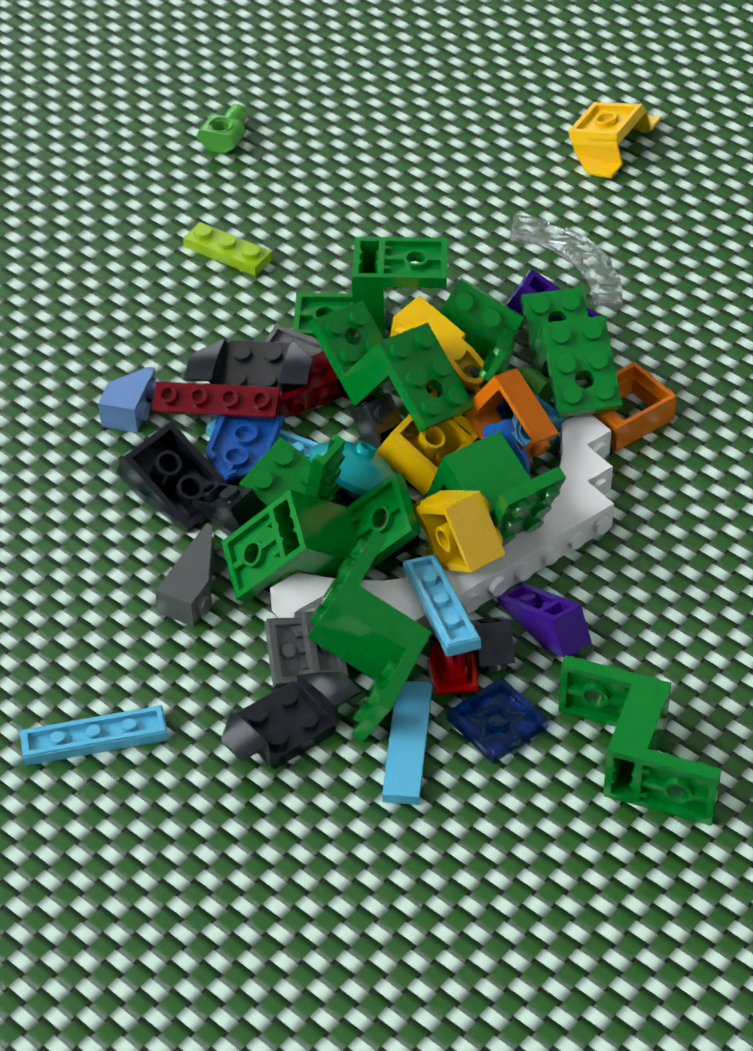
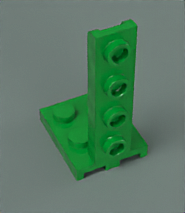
M460 278L440 313L466 334L464 341L484 361L479 375L490 381L494 374L503 373L508 366L514 347L517 344L512 340L515 332L524 320V316L465 279Z
M336 434L333 435L329 440L327 452L323 456L317 454L311 463L308 457L280 437L241 480L239 486L252 488L264 509L289 490L334 502L336 493L338 494L342 489L336 480L342 472L339 467L345 459L343 455L345 440Z

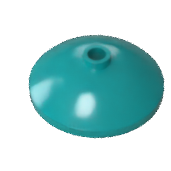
M345 441L343 449L345 459L339 467L342 472L336 482L339 486L363 496L395 471L387 460L376 453V448L365 442H358L356 444ZM329 442L318 444L311 449L309 453V461L311 463L317 454L323 456L327 452Z

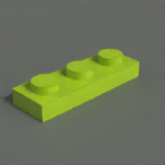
M199 222L183 237L185 248L255 277L272 261V251L202 222Z

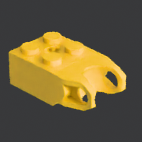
M419 295L393 316L390 337L428 322L464 388L476 395L481 390L479 385L486 379L481 376L473 378L469 372V366H474L481 370L484 361L464 341L466 334ZM426 385V386H428L431 390H433V391L435 390L434 387H432V386H430V385Z
M436 390L430 393L431 396L438 397ZM409 414L390 433L376 453L387 460L390 466L399 474L404 475V478L425 496L429 491L442 458L474 443L479 436L467 417L461 415L423 432H419Z
M441 490L413 504L417 521L424 529L428 538L429 547L426 548L425 552L427 556L436 554L443 569L472 573L506 555L502 546L503 537L498 528L494 526L489 514L490 505L480 491Z

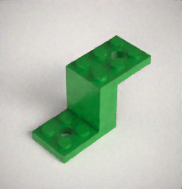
M355 237L352 293H296L293 330L316 338L309 326L313 319L363 300L385 339L387 287L447 288L448 238ZM413 261H420L421 263H411V262H413ZM345 334L348 342L357 343L352 335Z
M583 287L521 295L520 301L533 369L550 379L557 418L621 410L623 405L605 315L588 317ZM552 316H560L564 319L563 321H548ZM591 379L593 385L589 388H582L577 385L576 380Z
M362 300L317 317L309 323L354 407L397 390L419 432L465 414L475 407L428 322L384 339ZM345 334L352 335L356 339L357 345L350 344L346 340ZM426 385L435 388L438 395L437 398L427 392Z
M498 431L444 456L425 498L441 490L480 491L490 505V517L494 526L498 528L503 537L502 546L511 542L516 537V534L522 531L531 533L543 525V519L552 509L551 504L554 499L559 496V490L566 476L558 466L531 479L502 433Z
M394 472L348 507L297 491H287L221 541L236 599L247 602L292 568L336 579L338 569L347 555L350 556L359 539L367 540L374 530L385 535L386 539L368 570L418 536L421 531L404 475ZM386 513V514H387L386 522H385V524L381 527V523H382L383 520H384V514Z
M374 530L367 540L360 538L350 556L347 555L337 571L338 576L336 580L334 579L323 595L324 600L322 604L318 605L309 620L314 626L307 638L374 679L367 690V693L370 694L367 701L364 700L353 716L357 724L351 735L362 742L391 710L431 634L430 630L359 586L386 539V536L377 530Z
M565 655L561 664L558 712L615 727L607 749L603 796L711 826L716 811L722 769L703 762H694L669 753L658 752L667 727L671 682Z

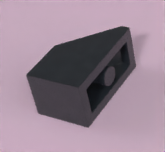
M502 616L471 620L481 638V649L473 650L474 655H476L477 665L479 667L485 666L486 672L507 670L506 664L515 663L511 620Z

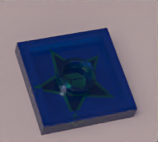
M500 677L447 711V720L493 764L546 730L549 722L540 711L503 677Z

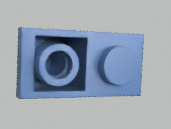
M146 367L108 382L98 402L101 427L138 433L142 422L147 421L150 414V405L153 401L156 386L155 367Z

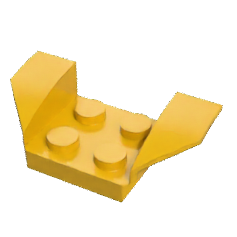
M593 102L568 131L573 150L586 174L612 178L623 165L618 146L631 129L651 132L662 119V116L648 115V111L643 104Z

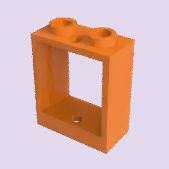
M636 362L616 371L620 395L622 398L633 393L649 407L626 420H623L614 411L592 413L594 417L611 430L610 447L614 451L624 448L675 418L677 396L671 389L666 388L649 371L644 370Z
M516 368L495 375L472 399L475 407L465 413V416L481 440L483 439L484 426L502 421L495 408L505 398L531 439L522 448H525L530 458L531 466L534 463L533 457L544 453L551 447L549 442L558 434V431L520 371Z

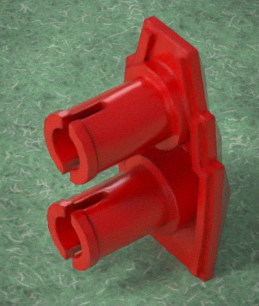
M436 637L434 648H430V659H427L429 675L435 695L478 691L476 655H472L471 651L447 657Z

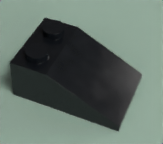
M172 421L123 456L116 471L139 498L186 532L206 518L191 502L200 494L201 489L211 482L228 484Z

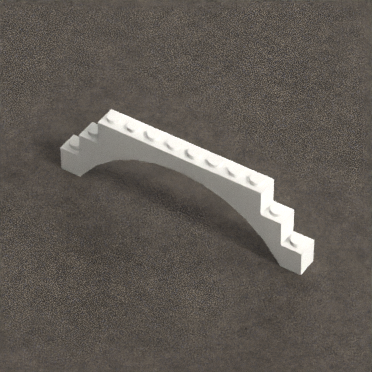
M592 414L576 415L561 423L560 468L565 474L566 479L559 490V496L551 504L552 509L545 515L543 525L531 533L522 531L516 534V537L511 542L503 546L506 555L472 573L444 569L467 613L474 612L483 603L493 597L502 595L510 587L520 581L529 579L535 572L547 565L554 564L562 556L572 550L581 548L584 543L606 533L612 527L614 503L605 494L611 490L613 466L604 460L610 454L611 430ZM301 572L293 574L270 587L272 611L278 618L302 617L304 612L315 611L318 605L322 604L324 600L323 595L335 578ZM407 578L361 581L359 586L431 631V634L435 633Z

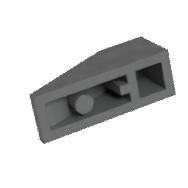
M205 524L155 590L158 614L194 627L202 615L205 616L209 612L212 605L211 596L215 556L212 524Z

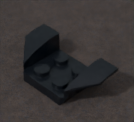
M226 338L190 355L184 380L207 381L210 384L277 387L281 389V395L288 392L289 385L307 386L313 360L293 341L286 343L231 340L227 343Z
M342 672L296 675L297 682L292 681L235 714L231 712L224 728L221 742L240 762L258 753L271 768L276 769L333 736L339 723L338 706L361 694L362 691Z

